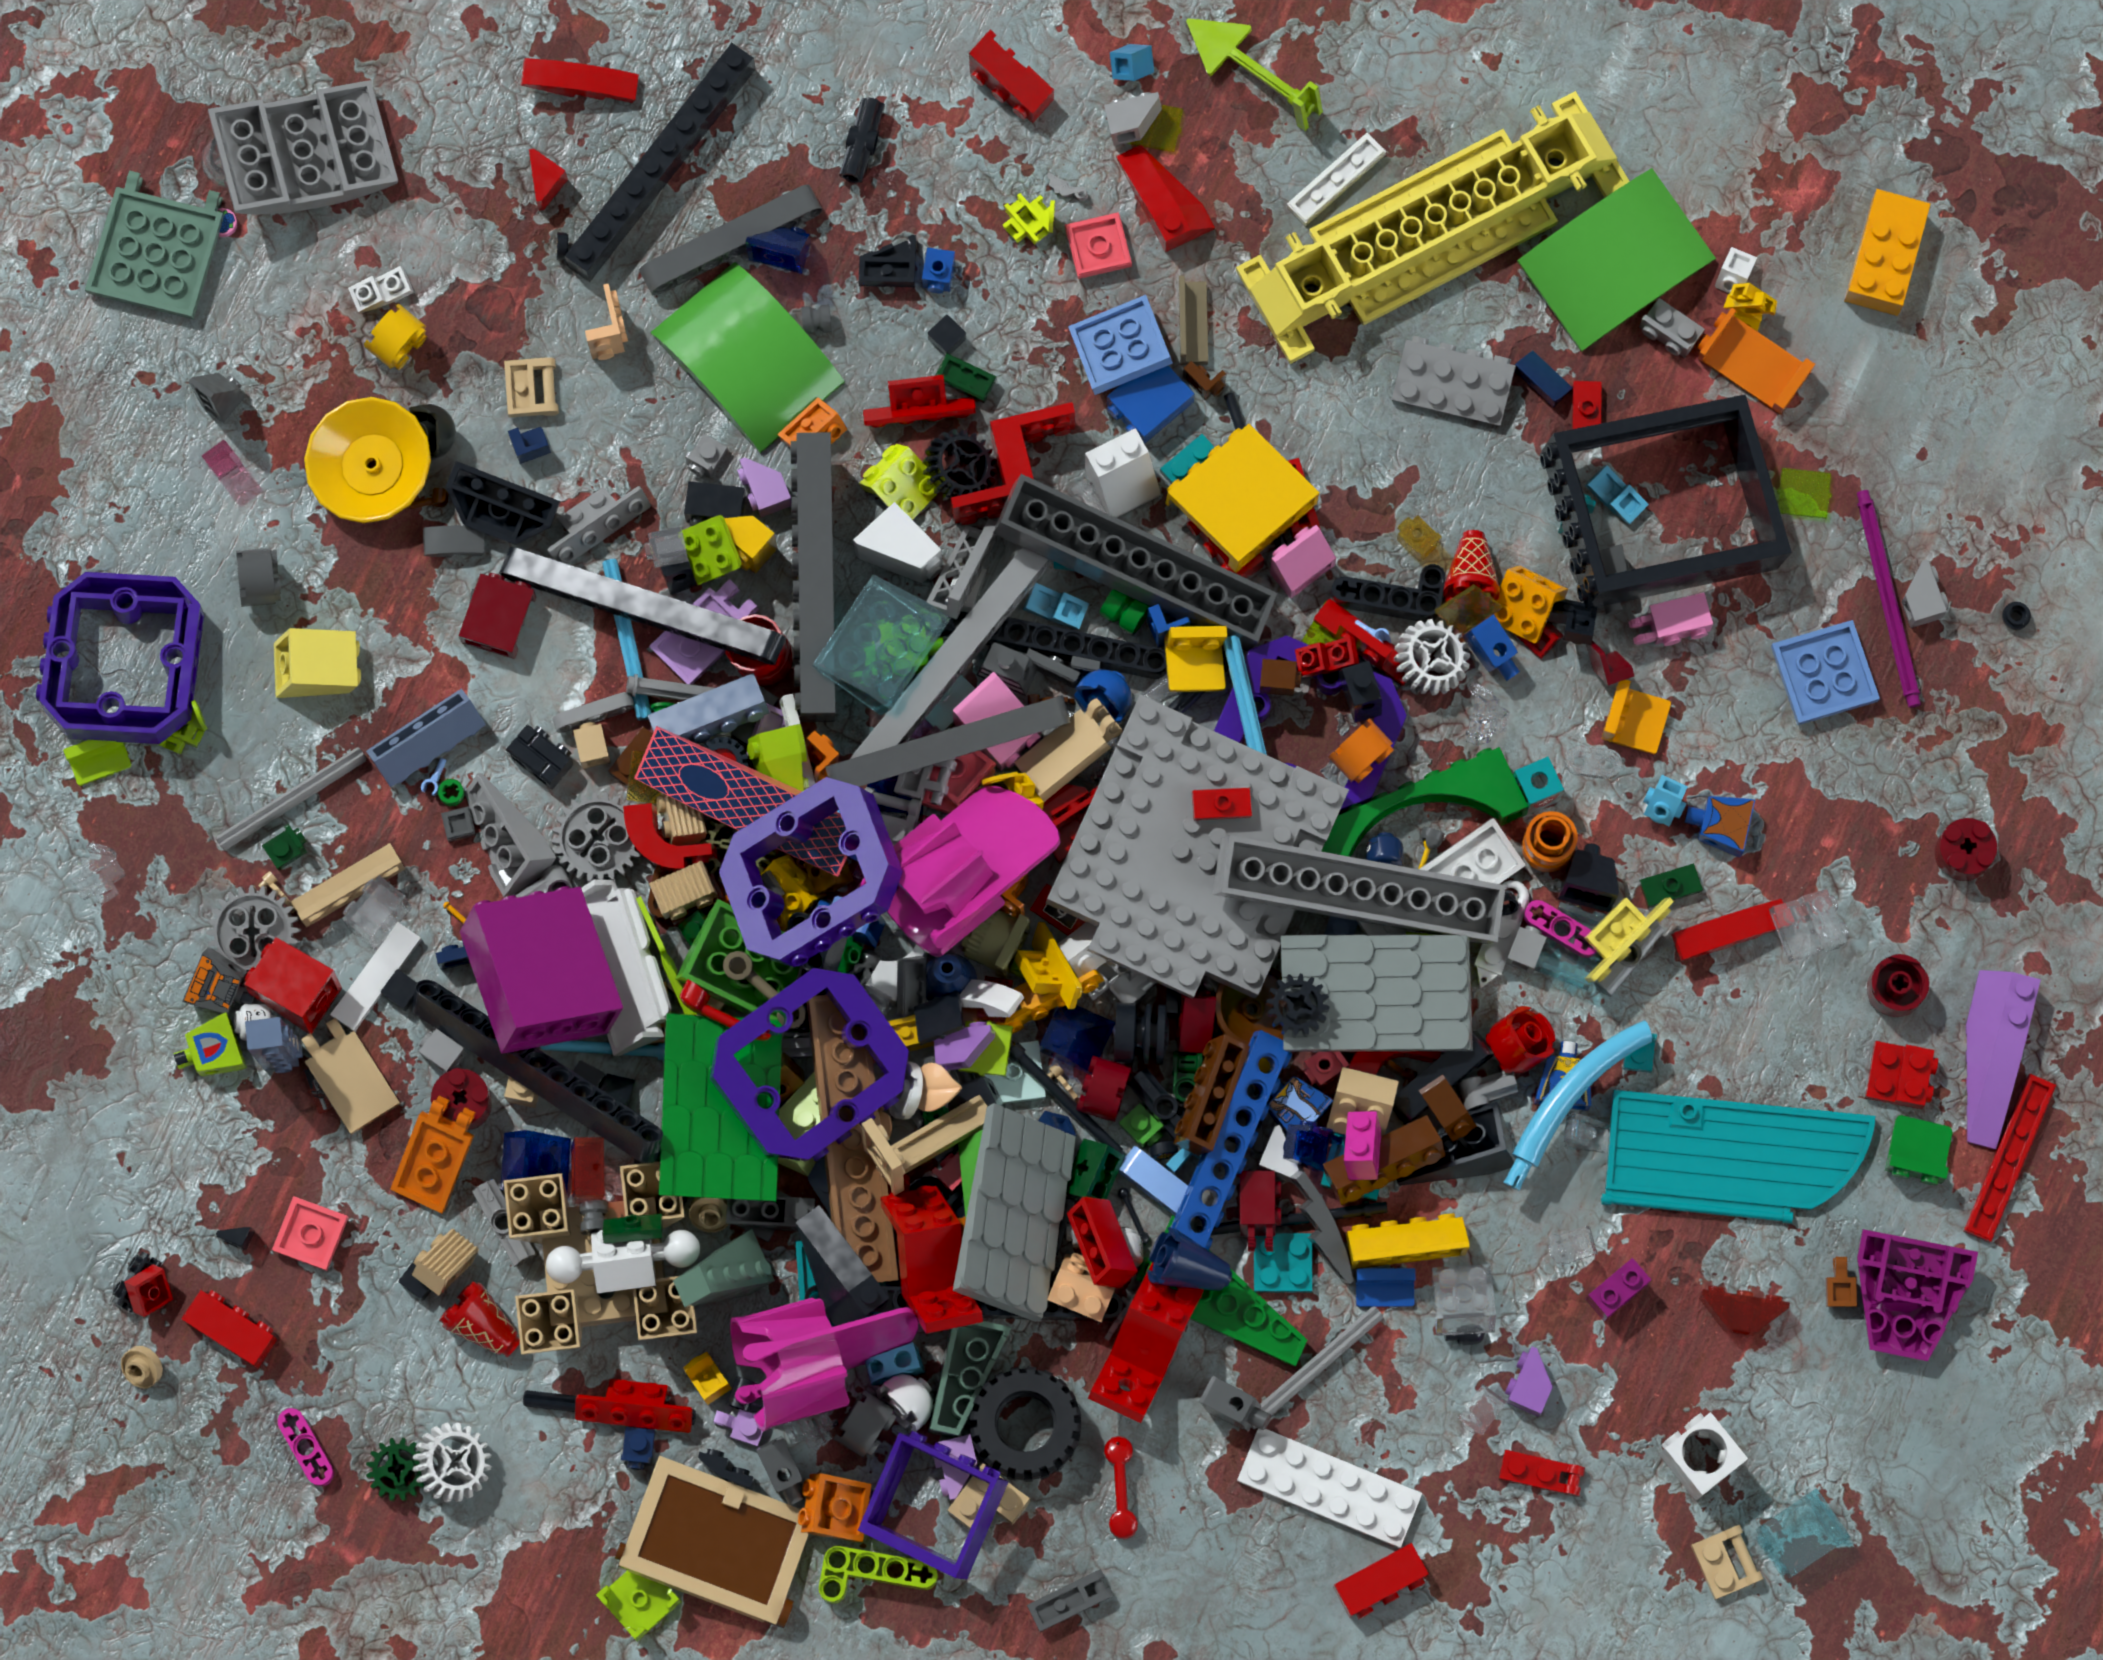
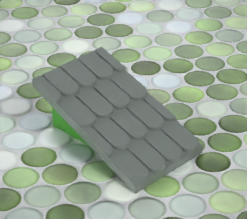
M1281 936L1282 981L1286 983V977L1291 974L1294 980H1297L1300 973L1303 974V981H1308L1311 977H1314L1312 985L1315 987L1320 984L1323 985L1320 994H1328L1329 996L1328 1000L1323 1002V1004L1330 1006L1328 1012L1321 1013L1327 1019L1324 1023L1317 1021L1319 1025L1317 1032L1309 1028V1035L1307 1037H1304L1302 1031H1299L1296 1038H1293L1292 1031L1287 1030L1283 1037L1284 1050L1286 1052L1473 1051L1468 936ZM1290 988L1286 991L1293 993L1300 991L1301 988ZM1310 993L1309 997L1311 1004L1315 1005L1317 1008L1315 998ZM1297 1000L1296 1003H1293V1009L1298 1011L1302 1008L1303 1002ZM1283 1007V1017L1285 1018V1017H1286V1013H1285V1009H1284V1007ZM1305 1018L1296 1020L1294 1023L1302 1024L1310 1021V1019L1307 1020Z
M993 1103L986 1109L983 1130L958 1143L966 1222L953 1286L954 1292L1034 1322L1043 1318V1312L1047 1308L1050 1276L1055 1267L1059 1224L1064 1215L1067 1181L1071 1180L1076 1136L1064 1133V1131L1047 1124L1044 1125L1042 1122Z

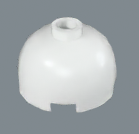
M900 1374L893 1376L876 1390L877 1397L879 1399L884 1397L888 1405L894 1408L892 1414L897 1416L895 1420L905 1429L910 1425L913 1427L911 1430L917 1432L929 1420L933 1412V1400L929 1394L932 1389L923 1378L916 1380L910 1375Z

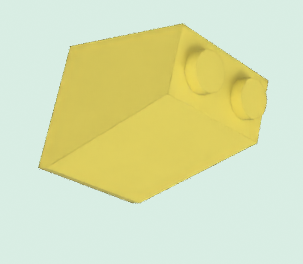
M289 628L274 642L276 698L347 694L352 692L361 681V670L357 668L360 643L356 640V631Z

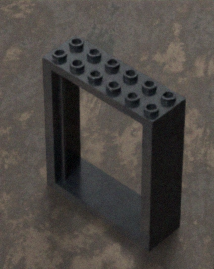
M1746 394L1553 433L1540 453L1541 466L1543 469H1546L1549 478L1547 480L1548 491L1551 496L1554 495L1556 502L1555 516L1563 527L1562 541L1566 549L1569 548L1571 555L1570 569L1578 580L1577 594L1581 602L1584 601L1586 610L1777 570L1792 553ZM1723 422L1758 544L1606 575L1572 453Z

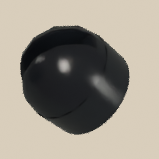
M1506 890L1502 915H1511L1517 911L1519 904L1515 894L1512 891Z

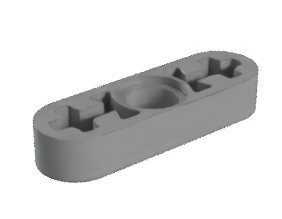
M623 692L558 713L552 719L556 732L563 733L577 729L584 723L598 722L632 710L635 704L631 693Z

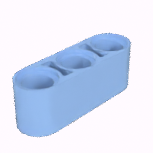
M1134 1146L1124 1158L1119 1173L1172 1215L1176 1216L1188 1185L1144 1151Z

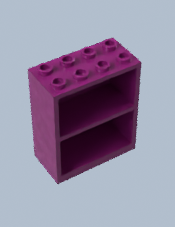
M564 886L552 892L536 891L523 897L512 895L494 902L483 900L472 907L460 930V934L501 1054L609 1033L623 1010V1005L581 887L570 888L569 886Z

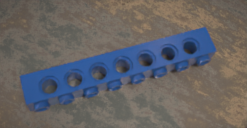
M1262 1030L1253 1033L1246 1060L1214 1149L1201 1155L1171 1225V1228L1179 1230L1207 1250L1210 1249L1213 1238H1210L1213 1228H1217L1223 1219L1224 1212L1221 1211L1225 1200L1229 1201L1234 1193L1235 1185L1232 1183L1236 1174L1240 1175L1246 1165L1247 1159L1244 1158L1248 1147L1252 1148L1257 1139L1258 1132L1255 1129L1259 1120L1263 1121L1268 1113L1269 1105L1266 1104L1270 1094L1274 1095L1280 1085L1281 1079L1278 1078L1281 1068L1285 1069L1292 1056L1291 1052L1284 1050L1283 1040ZM1261 1058L1267 1059L1270 1064V1069L1266 1074L1261 1072L1258 1066ZM1250 1084L1258 1088L1259 1095L1256 1100L1251 1099L1247 1094V1088ZM1238 1111H1243L1247 1115L1248 1120L1244 1127L1240 1126L1236 1121ZM1228 1137L1233 1138L1236 1142V1149L1233 1153L1228 1152L1224 1146L1225 1140ZM1217 1163L1221 1164L1225 1169V1175L1221 1180L1217 1179L1213 1174V1168ZM1205 1190L1210 1191L1214 1197L1213 1203L1210 1206H1206L1202 1201V1194ZM1193 1217H1198L1202 1221V1229L1198 1233L1194 1232L1190 1226Z

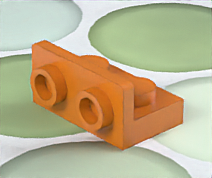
M818 397L777 435L783 443L791 448V441H796V433L831 432L832 444L840 438L847 430V427L839 414Z

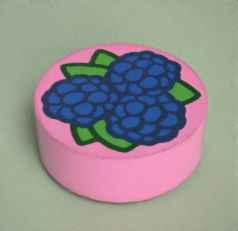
M220 208L217 212H222L224 219L218 237H228L235 232L237 219L231 210Z

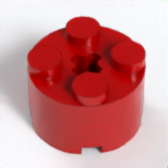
M1520 1006L1495 1023L1486 1035L1487 1044L1500 1062V1067L1506 1073H1525L1554 1052L1555 1048L1552 1049L1556 1038L1550 1022L1540 1012L1535 1014L1529 1011L1531 1007Z

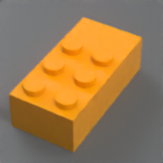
M1876 189L1869 208L1844 302L1895 316L1899 315L1904 304L1931 203Z

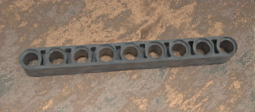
M1061 695L826 766L825 769L828 778L860 787L1071 723L1064 697Z

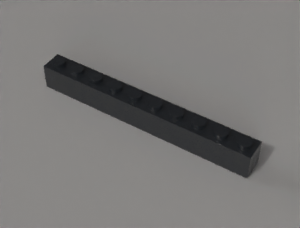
M731 42L567 252L565 259L567 266L589 282L594 278L756 70L754 57Z

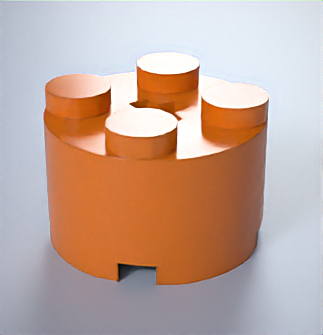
M1369 718L1335 752L1333 751L1328 758L1350 782L1355 780L1357 783H1360L1373 770L1370 765L1374 761L1379 765L1394 751L1391 747L1393 742Z

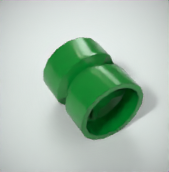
M1113 589L1102 605L1099 615L1108 621L1116 622L1119 620V628L1133 636L1146 620L1148 608L1151 606Z

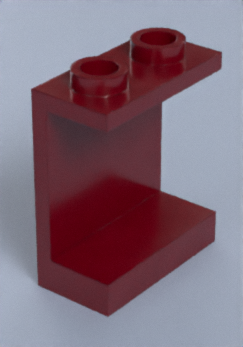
M480 573L458 635L459 639L463 644L515 659L518 652L516 643L531 601L535 602L537 598L535 591L531 589V585L522 581H516L514 584L504 581L505 578L496 573H489V575Z

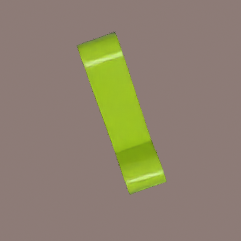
M834 1546L829 1548L824 1556L819 1593L822 1599L829 1604L841 1602L846 1595L849 1577L919 1590H929L936 1585L938 1573L936 1568L916 1559ZM835 1553H842L846 1557V1562L841 1568H834L830 1565V1558ZM864 1558H870L875 1562L874 1570L870 1573H863L859 1570V1562ZM893 1563H899L904 1567L903 1575L899 1578H891L887 1574L888 1567ZM914 1565L912 1570L917 1573H922L923 1569L927 1568L929 1574L933 1575L932 1579H927L926 1583H921L920 1577L911 1575L912 1581H906L909 1576L908 1566ZM830 1582H836L841 1587V1591L836 1597H828L824 1593L825 1586Z

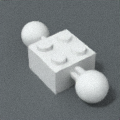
M603 1230L591 1233V1253L580 1254L576 1249L569 1246L557 1247L547 1257L546 1270L554 1281L563 1284L575 1281L582 1271L593 1270L597 1293L656 1286L654 1261L666 1260L672 1266L679 1268L690 1266L699 1256L700 1244L696 1236L686 1230H677L670 1233L664 1240V1243L652 1244V1239L605 1244L603 1243Z

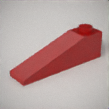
M1142 145L1116 156L1165 252L1215 230L1204 205Z

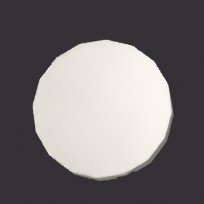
M907 1061L903 1091L897 1095L899 1101L889 1108L890 1114L896 1119H910L919 1106L923 1088V1076L918 1064Z

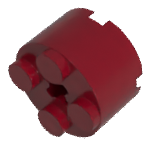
M1973 818L1956 820L1948 825L1935 845V860L1938 867L1951 876V878L1957 881L1974 880L1981 876L1994 861L1997 854L1996 837L1989 825L1984 821ZM1963 845L1971 850L1969 854H1967L1966 850H1961Z
M1895 954L1882 960L1872 971L1867 982V995L1870 1005L1880 1013L1890 1017L1910 1015L1923 1002L1929 991V977L1921 963L1917 959L1904 954ZM1895 981L1900 982L1899 985L1902 988L1900 991L1896 990V986L1893 985Z
M1093 1055L1088 1070L1092 1075L1086 1074L1081 1089L1086 1093V1096L1080 1095L1076 1111L1115 1122L1132 1069L1126 1067V1065Z
M454 1068L444 1073L435 1082L430 1101L432 1104L433 1100H437L438 1096L449 1100L447 1109L443 1114L444 1117L456 1122L459 1113H463L464 1108L476 1112L468 1130L478 1128L487 1120L492 1109V1097L486 1083L478 1074L467 1069ZM459 1096H465L467 1103L463 1104L460 1102L458 1104L456 1099Z

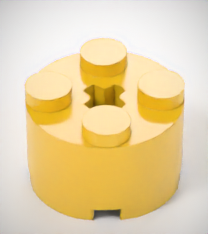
M397 304V312L391 309L385 314L371 332L375 336L370 343L366 340L364 348L390 369L395 367L400 370L409 360L407 353L413 347L418 349L425 342L427 336L425 335L426 325L402 305Z

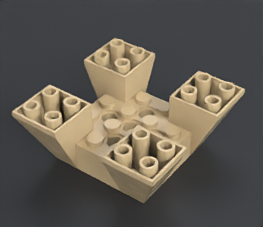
M660 1161L620 1166L624 1201L609 1202V1212L605 1216L606 1219L623 1218L632 1214L638 1216L662 1214L663 1229L685 1218L683 1197L659 1195ZM562 1173L504 1180L509 1238L543 1245L547 1292L515 1296L521 1355L580 1348L583 1327L636 1321L638 1340L697 1333L695 1307H684L673 1282L679 1276L665 1277L664 1260L654 1261L656 1286L615 1291L610 1299H603L600 1297V1293H597L593 1270L582 1271L581 1275L571 1283L563 1284L554 1281L546 1270V1260L552 1250L560 1246H569L576 1249L580 1254L592 1252L591 1236L583 1235L580 1232L583 1216L580 1214L579 1206H569ZM661 1238L652 1239V1244L662 1243Z

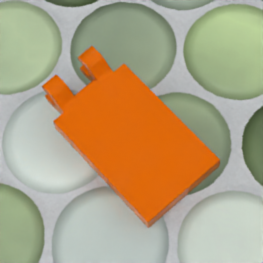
M438 1096L437 1100H433L429 1113L422 1111L418 1115L390 1190L442 1214L447 1208L475 1136L468 1133L467 1130L476 1112L464 1108L463 1113L460 1112L456 1122L443 1116L449 1100Z

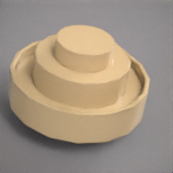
M695 1197L689 1209V1218L692 1224L704 1232H718L729 1225L726 1224L727 1199Z
M134 1346L124 1353L121 1358V1369L124 1376L136 1387L149 1388L162 1377L163 1368L161 1361L147 1347Z

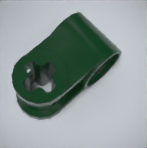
M1178 1051L1173 1053V1097L1176 1099L1179 1107L1184 1108L1186 1098H1182L1178 1091L1182 1087L1194 1089L1196 1083L1194 1082V1075L1198 1068L1202 1066V1053H1197V1055L1179 1054Z

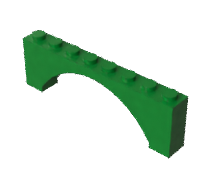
M1500 747L1493 750L1486 748L1478 752L1476 757L1470 760L1460 759L1450 765L1449 769L1442 772L1434 770L1426 774L1423 780L1416 783L1408 781L1400 785L1395 792L1390 794L1383 792L1373 797L1369 803L1364 805L1358 803L1346 809L1345 813L1337 816L1321 852L1352 857L1358 844L1377 823L1392 813L1412 805L1435 802L1459 804L1494 817L1501 826L1526 816L1528 805Z

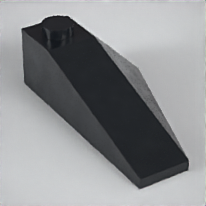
M1498 1102L1469 1110L1468 1113L1477 1127L1472 1129L1466 1136L1452 1142L1443 1127L1439 1129L1440 1133L1438 1135L1443 1143L1445 1157L1439 1159L1434 1164L1415 1170L1409 1176L1396 1179L1397 1184L1403 1186L1490 1175L1512 1168L1516 1160L1512 1155L1514 1151L1513 1143Z
M820 1205L795 1222L820 1299L823 1300L825 1312L835 1326L863 1319L889 1299L885 1291Z

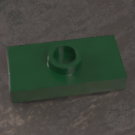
M946 353L935 374L944 376V384L982 403H985L997 380V376Z
M1694 863L1639 880L1647 908L1657 906L1665 898L1670 897L1674 901L1703 891Z
M632 1214L623 1218L604 1219L602 1236L603 1243L605 1244L662 1238V1214L643 1216Z

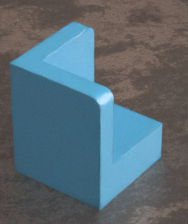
M1128 44L1110 52L1113 79L1135 81L1154 73L1152 45Z

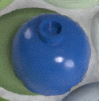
M1098 669L1090 672L1075 688L1077 690L1074 694L1075 700L1085 712L1087 711L1088 704L1098 698L1117 724L1122 721L1131 706L1132 694L1125 677L1117 671Z

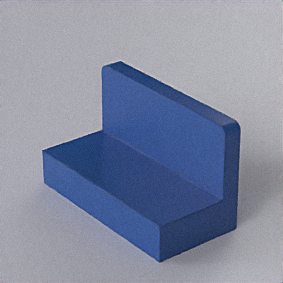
M1159 604L1148 608L1147 623L1157 648L1165 646L1164 638L1170 627H1190L1188 617L1167 624Z
M1362 1268L1356 1270L1357 1307L1414 1306L1415 1268Z

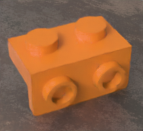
M814 731L806 739V748L810 762L816 767L814 773L816 784L825 777H828L825 767L838 763L839 753L834 749L833 742L827 736H820Z
M1028 873L1000 895L1005 901L1000 910L1017 918L1020 914L1025 916L1024 904L1017 900V898L1029 884Z

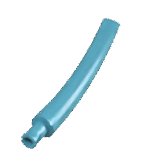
M1645 1020L1626 1028L1600 1044L1581 1059L1558 1082L1537 1109L1512 1153L1516 1160L1504 1180V1184L1520 1191L1531 1166L1538 1167L1559 1125L1583 1093L1617 1062L1652 1042L1651 1030Z

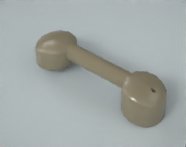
M735 951L728 954L723 962V969L728 977L734 980L746 979L769 1000L778 994L773 987L753 971V960L747 953ZM804 1004L792 1012L793 1022L790 1027L791 1029L799 1027L805 1022L807 1010ZM777 1013L778 1021L783 1025L784 1018L780 1013Z

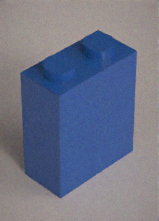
M1165 366L1118 386L1107 396L1108 407L1106 409L1115 420L1121 419L1127 426L1125 427L1126 432L1136 428L1145 444L1193 404L1195 394L1169 366Z

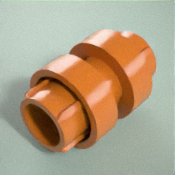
M1554 811L1543 812L1534 817L1529 823L1522 841V853L1527 863L1534 869L1542 872H1554L1562 869L1570 861L1577 844L1578 835L1574 823L1566 815ZM1541 838H1551L1557 842L1558 846H1548Z

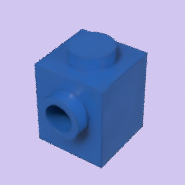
M927 247L922 275L923 288H927L929 292L937 294L944 291L950 292L955 266V251Z

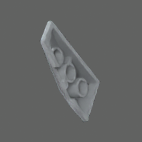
M478 773L466 789L465 795L474 823L480 825L484 839L480 843L482 849L488 851L492 863L488 866L491 877L502 895L508 897L541 878L544 870L553 864L556 856L544 836L482 773Z

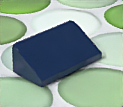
M1533 350L1515 364L1514 372L1553 408L1573 389Z

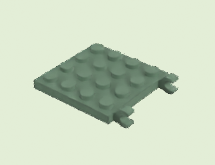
M129 171L125 188L116 187L85 291L88 294L194 320L224 219V214L217 212L222 205L223 197H220V192L209 190L205 207L201 208L140 193L138 191L141 189L143 178L140 177V173Z

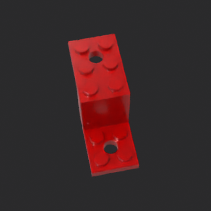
M1072 402L990 421L991 441L1003 485L952 497L951 506L955 524L970 525L977 522L978 518L988 516L990 519L1000 517L1011 488L1020 474L1034 479L1024 441L1027 440L1028 443H1034L1042 440L1043 436L1051 434L1063 436L1069 434L1072 429H1075V411Z
M921 1186L917 1190L902 1191L896 1196L890 1193L887 1196L880 1197L881 1208L897 1232L902 1295L909 1307L913 1309L925 1333L983 1322L982 1311L973 1298L953 1291L962 1243L961 1223L937 1186Z
M1152 1262V1264H1151V1266H1150V1268H1149V1270H1151V1271L1153 1270V1263H1154V1262ZM1146 1274L1128 1308L1110 1355L1094 1383L1088 1399L1141 1423L1171 1365L1186 1326L1204 1289L1177 1287L1178 1290H1174L1168 1286L1156 1285L1150 1282ZM1120 1386H1125L1131 1391H1125Z

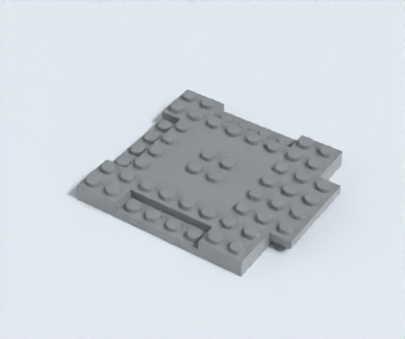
M1139 695L1045 903L1098 927L1087 951L1193 999L1204 975L1256 999L1281 945V936H1284L1295 910L1213 895L1221 838L1233 835L1322 851L1349 789L1301 767H1291L1191 721L1192 718L1143 695ZM1250 788L1251 818L1194 821L1191 793L1193 790Z

